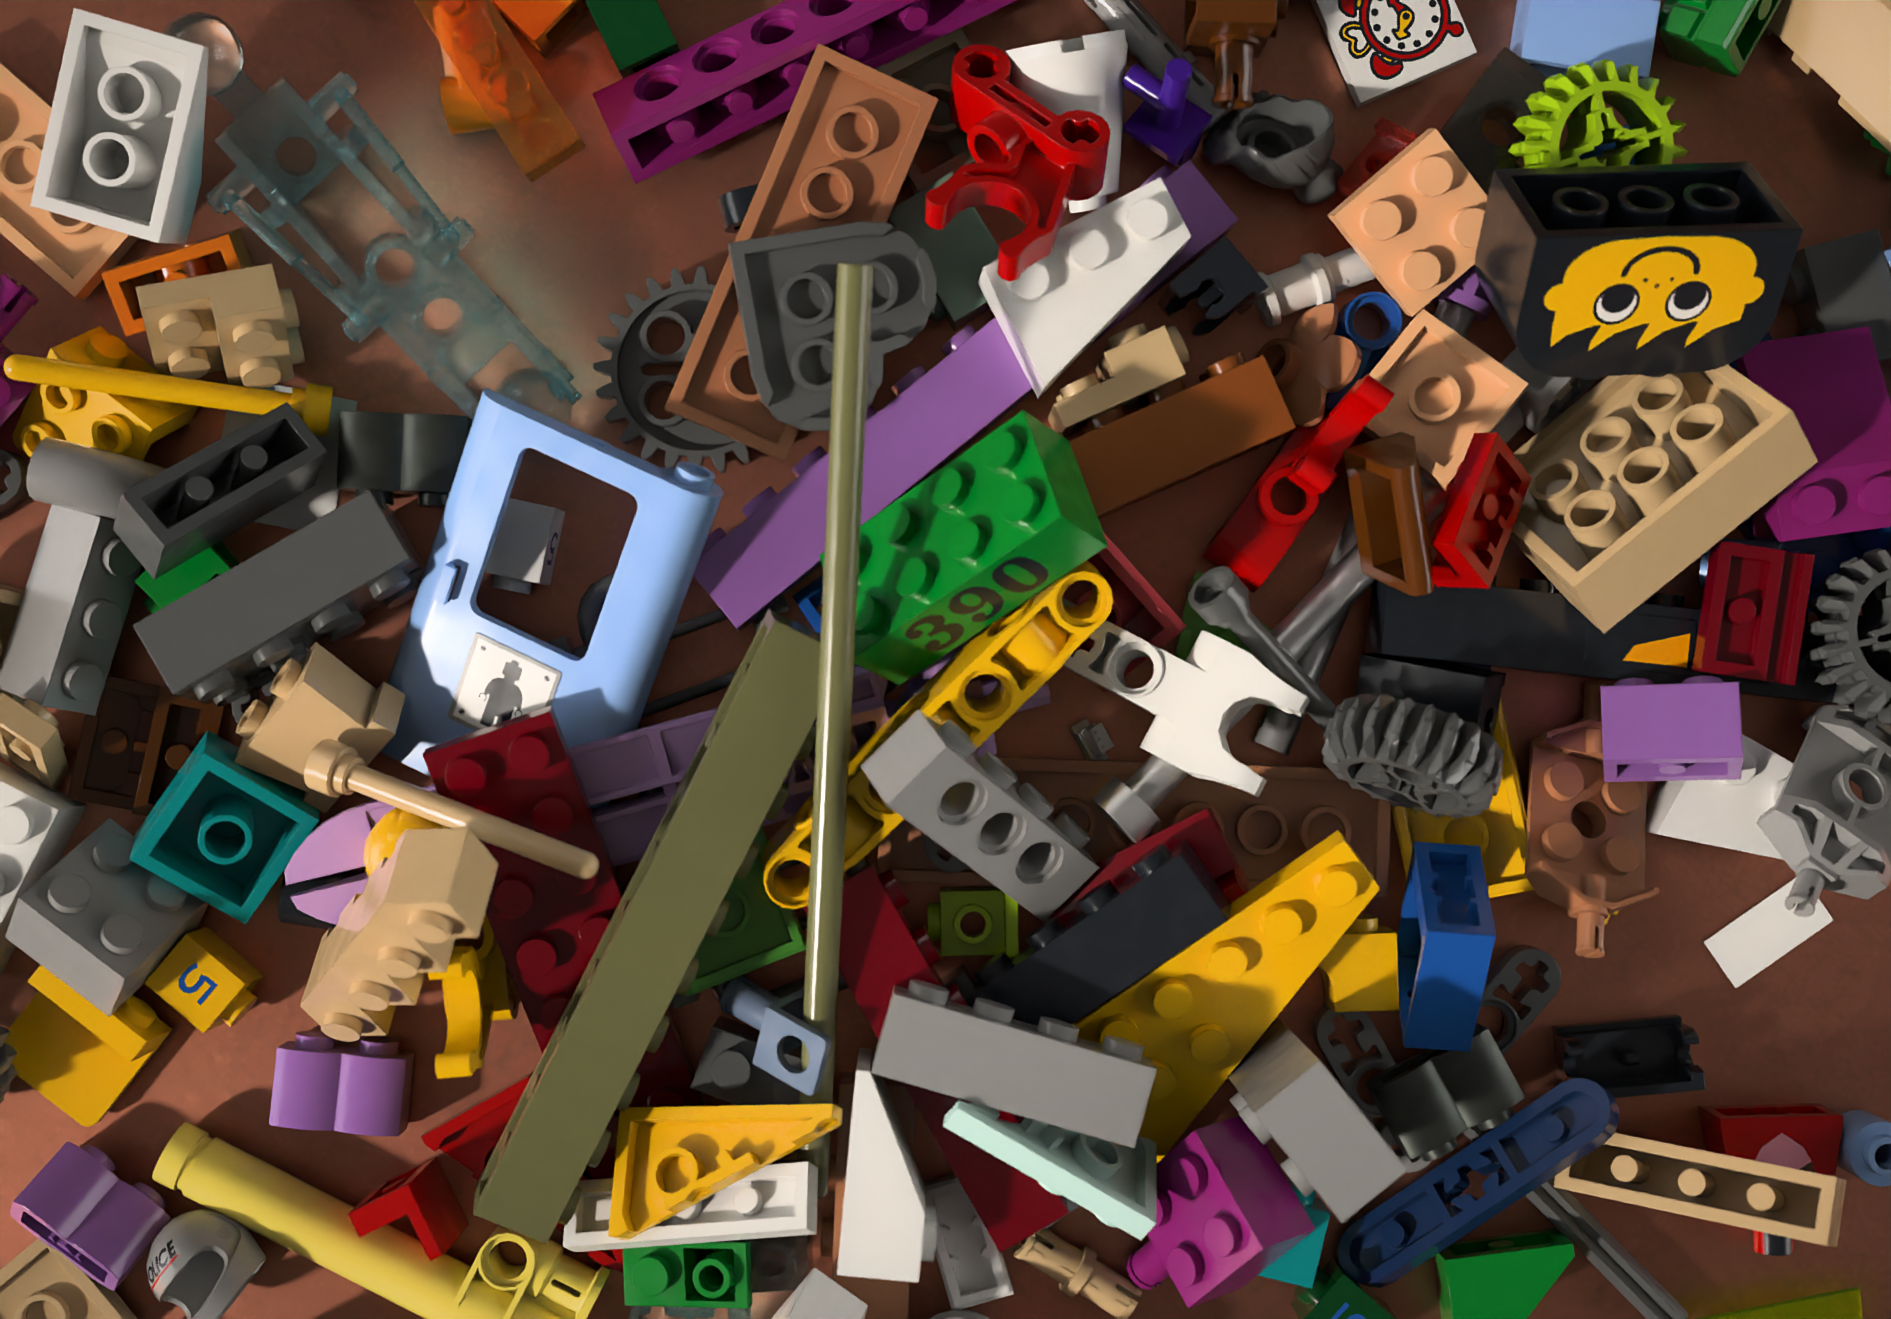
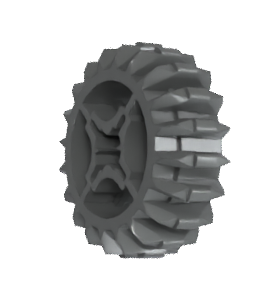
M1878 548L1863 553L1860 559L1854 557L1845 560L1837 567L1839 574L1826 576L1819 583L1825 596L1813 598L1807 604V607L1820 619L1819 621L1806 624L1803 632L1810 637H1816L1818 647L1809 650L1805 658L1811 661L1822 660L1825 667L1815 682L1821 683V685L1835 682L1837 684L1832 702L1839 705L1854 702V716L1866 719L1877 715L1879 722L1890 725L1891 640L1879 642L1877 639L1881 635L1891 633V550L1887 552L1886 549ZM1860 609H1862L1863 621L1860 629L1857 631L1858 615ZM1864 657L1869 658L1876 665L1879 675L1871 668Z
M1362 694L1358 695V697L1344 698L1342 704L1337 705L1334 717L1329 718L1323 736L1326 739L1321 752L1324 755L1323 762L1338 779L1348 781L1352 789L1362 790L1370 794L1371 798L1382 799L1391 803L1393 807H1405L1415 813L1419 811L1427 812L1436 817L1446 814L1456 819L1465 817V815L1469 817L1480 815L1482 810L1489 809L1492 797L1497 795L1503 777L1501 773L1503 770L1504 751L1496 744V740L1489 733L1481 732L1476 723L1465 722L1459 719L1456 713H1446L1436 709L1433 704L1423 705L1416 703L1409 697L1401 700L1395 699L1388 694L1379 695V697Z

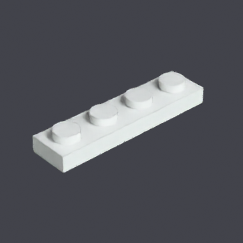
M809 1161L767 1165L629 1240H619L608 1236L613 1178L581 1180L577 1184L578 1187L582 1188L579 1203L569 1223L564 1225L563 1247L573 1252L816 1234L818 1167Z

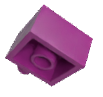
M1241 1116L1194 1130L1157 1163V1223L1147 1233L1150 1240L1138 1251H1134L1129 1255L1126 1261V1268L1133 1282L1146 1290H1151L1154 1286L1155 1288L1158 1287L1167 1276H1170L1189 1309L1242 1288L1313 1232L1315 1227L1266 1143L1263 1145Z

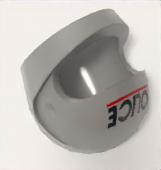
M197 1209L175 1217L156 1235L149 1249L146 1269L150 1287L159 1302L167 1301L180 1306L185 1312L187 1319H220L248 1285L267 1257L246 1227L217 1211Z

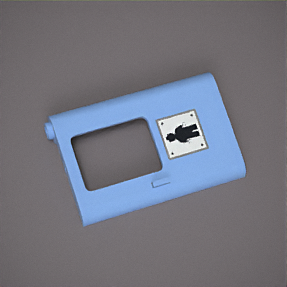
M485 388L474 416L389 677L388 684L406 694L396 734L380 752L431 777L422 756L426 748L550 705L553 707L568 748L637 730L724 494L721 487L714 483L715 474L703 466L686 461L678 462L676 468L662 469L616 448L606 441L590 436L493 390ZM528 448L538 450L633 495L637 500V512L587 653L581 658L485 614L478 608L476 603V596L523 455ZM459 567H461L452 597H450ZM611 800L591 805V808L594 810L609 806Z

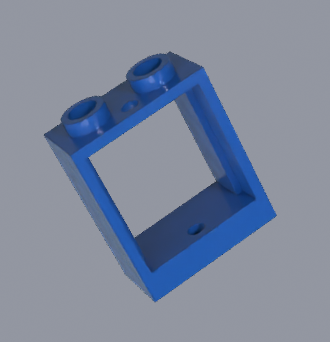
M1414 842L1397 927L1399 1015L1404 1047L1470 1052L1496 939L1480 846Z

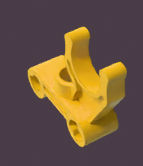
M486 913L482 922L484 942L481 948L474 949L472 946H464L456 938L447 971L428 973L429 980L442 979L444 1007L448 1020L445 1050L443 1053L436 1054L435 1056L437 1079L473 1076L474 1071L483 1066L492 1021L516 1019L518 1015L519 995Z

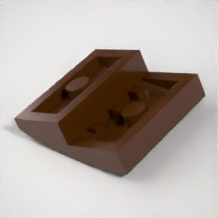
M108 674L96 715H85L67 798L132 810V814L148 816L207 730L218 735L224 706L217 707L215 702L208 705L173 695L169 687Z

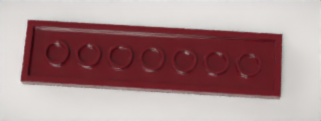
M552 705L428 747L422 755L439 795L588 851L598 859L599 868L597 873L591 878L581 879L480 840L499 864L485 913L542 1054L624 894ZM667 1008L664 1015L668 1016L670 1021L666 1034L654 1054L645 1051L635 1072L640 1074V1081L628 1107L706 1106L701 1092L690 1088L694 1079V1073L669 1008ZM617 1108L606 1127V1130L611 1131V1136L603 1158L596 1168L587 1166L592 1179L614 1178L620 1110Z

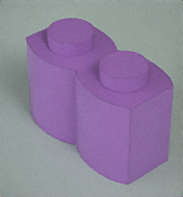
M297 1032L295 1041H287L277 1047L269 1125L301 1130L338 1131L368 1136H399L408 1126L415 1052L399 1050V1040L392 1038L364 1037L360 1039V1047H350L335 1044V1039L328 1037L323 1032Z
M67 1141L15 1198L10 1215L39 1240L61 1252L85 1274L108 1289L115 1291L149 1251L156 1235L170 1222L171 1217L164 1211L167 1204L162 1196L148 1185L137 1182L134 1186H131L120 1180L113 1173L116 1169L113 1161L98 1148L86 1144L81 1149Z

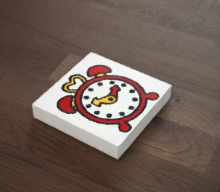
M1310 0L1357 108L1473 58L1477 53L1455 0Z

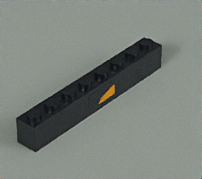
M1495 575L1490 589L1436 587L1434 585V591L1423 596H1410L1378 580L1372 583L1365 653L1615 681L1627 678H1645L1653 681L1655 685L1682 684L1685 679L1694 676H1715L1722 679L1723 682H1739V693L1744 695L1839 705L1832 702L1837 688L1836 682L1827 685L1815 682L1825 667L1822 660L1811 661L1805 658L1809 650L1818 647L1816 637H1810L1804 632L1795 685H1782L1692 671L1701 610L1684 608L1685 596L1654 593L1606 633H1603L1562 594H1559V590L1548 580L1520 579L1519 589L1496 587L1497 575ZM1806 610L1804 628L1806 624L1812 623L1808 622L1809 610ZM1858 615L1857 631L1860 629L1863 621L1862 615ZM1891 633L1881 635L1877 640L1879 642L1891 640ZM1864 657L1871 668L1879 675L1876 665L1869 658Z

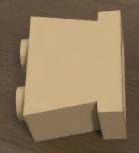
M315 642L299 662L290 658L284 663L270 687V692L273 694L265 703L255 699L247 708L236 728V733L243 736L234 763L306 791L303 801L326 813L340 796L331 797L306 786L304 781L305 765L314 747L320 741L328 738L356 749L358 757L364 759L367 767L396 734L406 694L385 682L378 689H375L329 651Z

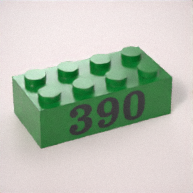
M1022 410L861 525L854 651L855 664L897 685H901L1108 546L1071 444L1067 439ZM823 552V553L820 554L819 556H820L821 563H822L823 570H824V552Z

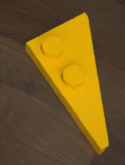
M834 1104L628 1107L625 1111L620 1110L608 1236L619 1240H629L836 1129L842 1124V1108Z

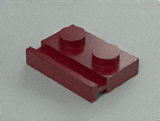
M1721 540L1710 549L1692 671L1782 685H1795L1815 555Z

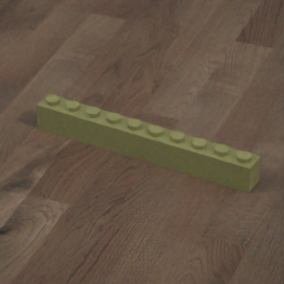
M768 609L475 1186L473 1215L547 1244L557 1223L567 1225L571 1220L582 1192V1188L578 1187L577 1184L586 1166L596 1168L603 1158L611 1136V1131L606 1130V1127L615 1109L625 1111L636 1093L640 1081V1074L635 1072L645 1051L654 1054L662 1043L670 1018L664 1014L674 994L684 996L695 978L699 959L695 958L694 955L705 935L713 938L718 933L729 907V902L724 900V897L734 877L743 880L755 861L759 843L753 840L765 818L773 821L777 817L789 791V785L784 783V780L794 760L803 762L810 754L816 742L817 725L814 724V721L817 717L820 633Z

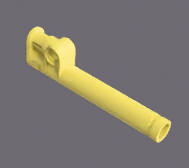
M184 1122L174 1133L163 1150L152 1175L154 1181L174 1191L181 1190L183 1196L234 1219L244 1227L425 1319H587L612 1270L604 1266L595 1270L564 1254L563 1245L551 1239L545 1244L501 1225H498L481 1247L472 1266L446 1253L431 1261L420 1240L389 1224L359 1238L348 1215L354 1208L352 1205L218 1137L214 1139L209 1137L208 1132L189 1122ZM504 1241L517 1243L525 1251L527 1263L518 1266L508 1264L502 1259L498 1244Z

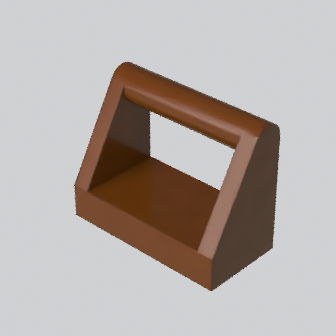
M1398 432L1344 449L1362 573L1410 596H1423L1433 592L1432 556L1415 436Z

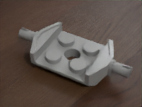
M1848 704L1822 705L1803 720L1801 727L1807 730L1808 733L1776 804L1762 814L1757 821V825L1788 866L1795 871L1796 879L1784 904L1790 911L1798 903L1793 914L1801 917H1809L1814 913L1815 905L1822 889L1868 900L1887 888L1891 879V724L1879 722L1877 715L1866 719L1854 716V708ZM1849 780L1862 788L1864 802L1854 795L1850 788Z

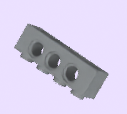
M918 709L861 768L888 807L1044 922L1099 869V866L1083 847L1090 840L1089 836L1064 811L1056 818L1052 816L1053 807L1031 784L1025 782L1020 788H1017L1013 784L1016 781L1015 776L994 754L987 751L981 758L974 753L977 750L975 743L953 721L948 719L940 726Z

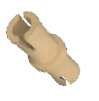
M1043 1228L1020 1241L1024 1244L1023 1246L1019 1244L1015 1246L1013 1256L1018 1260L1025 1261L1059 1282V1290L1069 1297L1079 1294L1113 1315L1115 1319H1128L1138 1304L1131 1297H1141L1142 1288L1096 1260L1097 1253L1085 1245L1078 1249Z

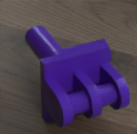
M1173 59L1166 65L1162 81L1138 64H1134L1125 75L1122 87L1144 101L1123 125L1122 131L1180 168L1188 160L1192 159L1199 146L1203 130L1212 120L1211 114L1186 99L1192 75V66L1184 59Z

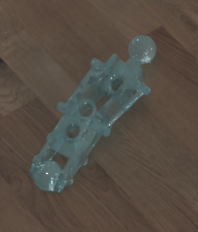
M203 12L185 13L170 21L161 34L209 48L206 97L213 96L234 117L216 134L214 141L237 167L206 195L207 203L218 214L221 212L223 215H226L231 210L291 267H295L347 315L348 318L341 325L344 327L343 332L353 342L361 343L380 326L427 374L428 378L441 391H444L472 421L474 420L481 397L467 381L512 341L537 368L531 367L514 371L503 378L495 392L566 425H570L573 405L582 397V394L570 382L574 377L561 364L559 359L515 316L512 309L498 294L495 295L457 255L475 237L474 229L464 218L460 219L457 216L452 222L447 219L405 166L404 160L353 97L359 92L356 88L358 84L347 73L343 74L339 71L314 96L306 101L282 73L262 91L242 70L244 62L242 44L229 24L218 16ZM342 108L354 124L343 127L339 132H336L326 121ZM300 137L312 144L316 150V157L310 168L305 171L294 172L282 166L278 159L277 151L278 147L286 139ZM368 142L391 172L397 175L420 206L413 205L408 209L359 155ZM341 162L346 165L406 230L405 234L397 232L382 233L370 241L365 248L363 257L365 272L345 254L300 202ZM255 187L267 198L258 213L243 200ZM288 221L337 274L336 286L332 285L303 258V254L286 240L276 228ZM397 248L411 255L413 267L406 278L401 281L392 282L380 277L375 270V265L381 253L388 249ZM438 298L451 299L459 305V316L452 326L439 330L431 328L424 322V309L431 301Z

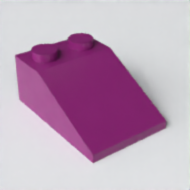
M1859 327L1760 341L1748 353L1737 359V368L1740 374L1793 411L1818 460L1816 464L1752 514L1754 536L1785 542L1891 527V401L1870 328Z

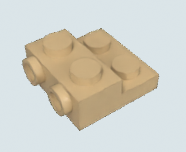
M272 263L135 287L157 374L197 379L207 373L225 370L228 384L265 389L278 382L294 379L292 365L305 362L298 331L300 324L291 287L278 289Z
M1142 323L1109 338L1110 345L1104 348L1105 352L1095 369L1101 383L1098 382L1095 374H1091L1059 390L1061 395L1056 397L1057 402L1054 403L1048 416L1053 431L1056 433L1062 432L1066 438L1082 431V428L1087 425V420L1121 405L1124 411L1141 405L1140 402L1147 399L1146 394L1168 383L1183 379L1186 372L1182 364L1190 361L1184 340L1175 325L1168 328L1162 326L1148 333L1145 324Z

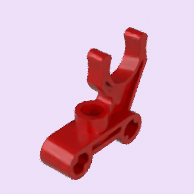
M970 45L961 49L954 56L950 116L952 122L967 133L968 148L976 163L961 166L947 181L926 193L925 222L933 229L942 230L947 227L948 223L957 213L969 207L982 205L1002 207L1016 214L1025 223L1026 228L1020 234L1000 243L997 273L1002 279L1016 281L1027 268L1051 255L1068 201L1089 199L1097 195L1103 188L1111 131L1108 123L1101 116L1091 111L1072 110L1056 115L1010 84L1011 62L1002 50L990 45Z
M1367 374L1352 386L1327 416H1323V419L1318 424L1310 427L1295 425L1296 428L1287 434L1272 460L1240 504L1208 543L1202 553V557L1216 567H1229L1245 584L1248 590L1254 593L1268 578L1345 472L1346 464L1343 450L1361 444L1355 440L1356 437L1377 413L1381 414L1395 393ZM1277 481L1291 482L1299 489L1301 505L1294 515H1285L1273 506L1271 490Z

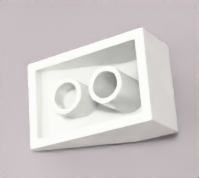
M74 8L30 206L160 244L187 245L201 185L209 48Z
M859 1048L837 1275L919 1283L921 1261L934 1262L937 1234L936 1205L925 1204L924 1181L883 1076L871 1073L874 1057L873 1050Z

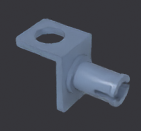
M744 975L739 976V978H733L722 994L720 1008L724 1013L733 1015L760 1031L752 1064L808 1096L817 1093L820 1089L831 1047V1038L803 1021L804 988L784 998H780L753 983ZM803 1042L808 1049L809 1065L806 1070L800 1071L793 1068L787 1062L784 1055L800 1047Z

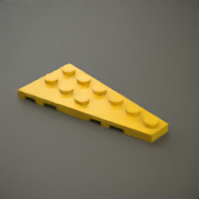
M1339 830L1231 904L1227 921L1072 1024L1079 1027L1077 1037L1103 1045L1105 1035H1111L1144 1046L1142 1056L1150 1058L1157 1071L1138 1138H1149L1157 1143V1163L1166 1155L1380 890L1373 875Z

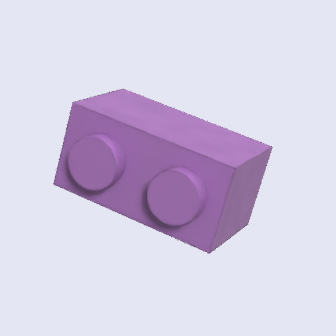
M1694 676L1685 679L1682 684L1655 685L1649 679L1627 678L1617 681L1614 686H1601L1604 782L1741 779L1743 746L1739 682H1723L1722 679L1715 676Z

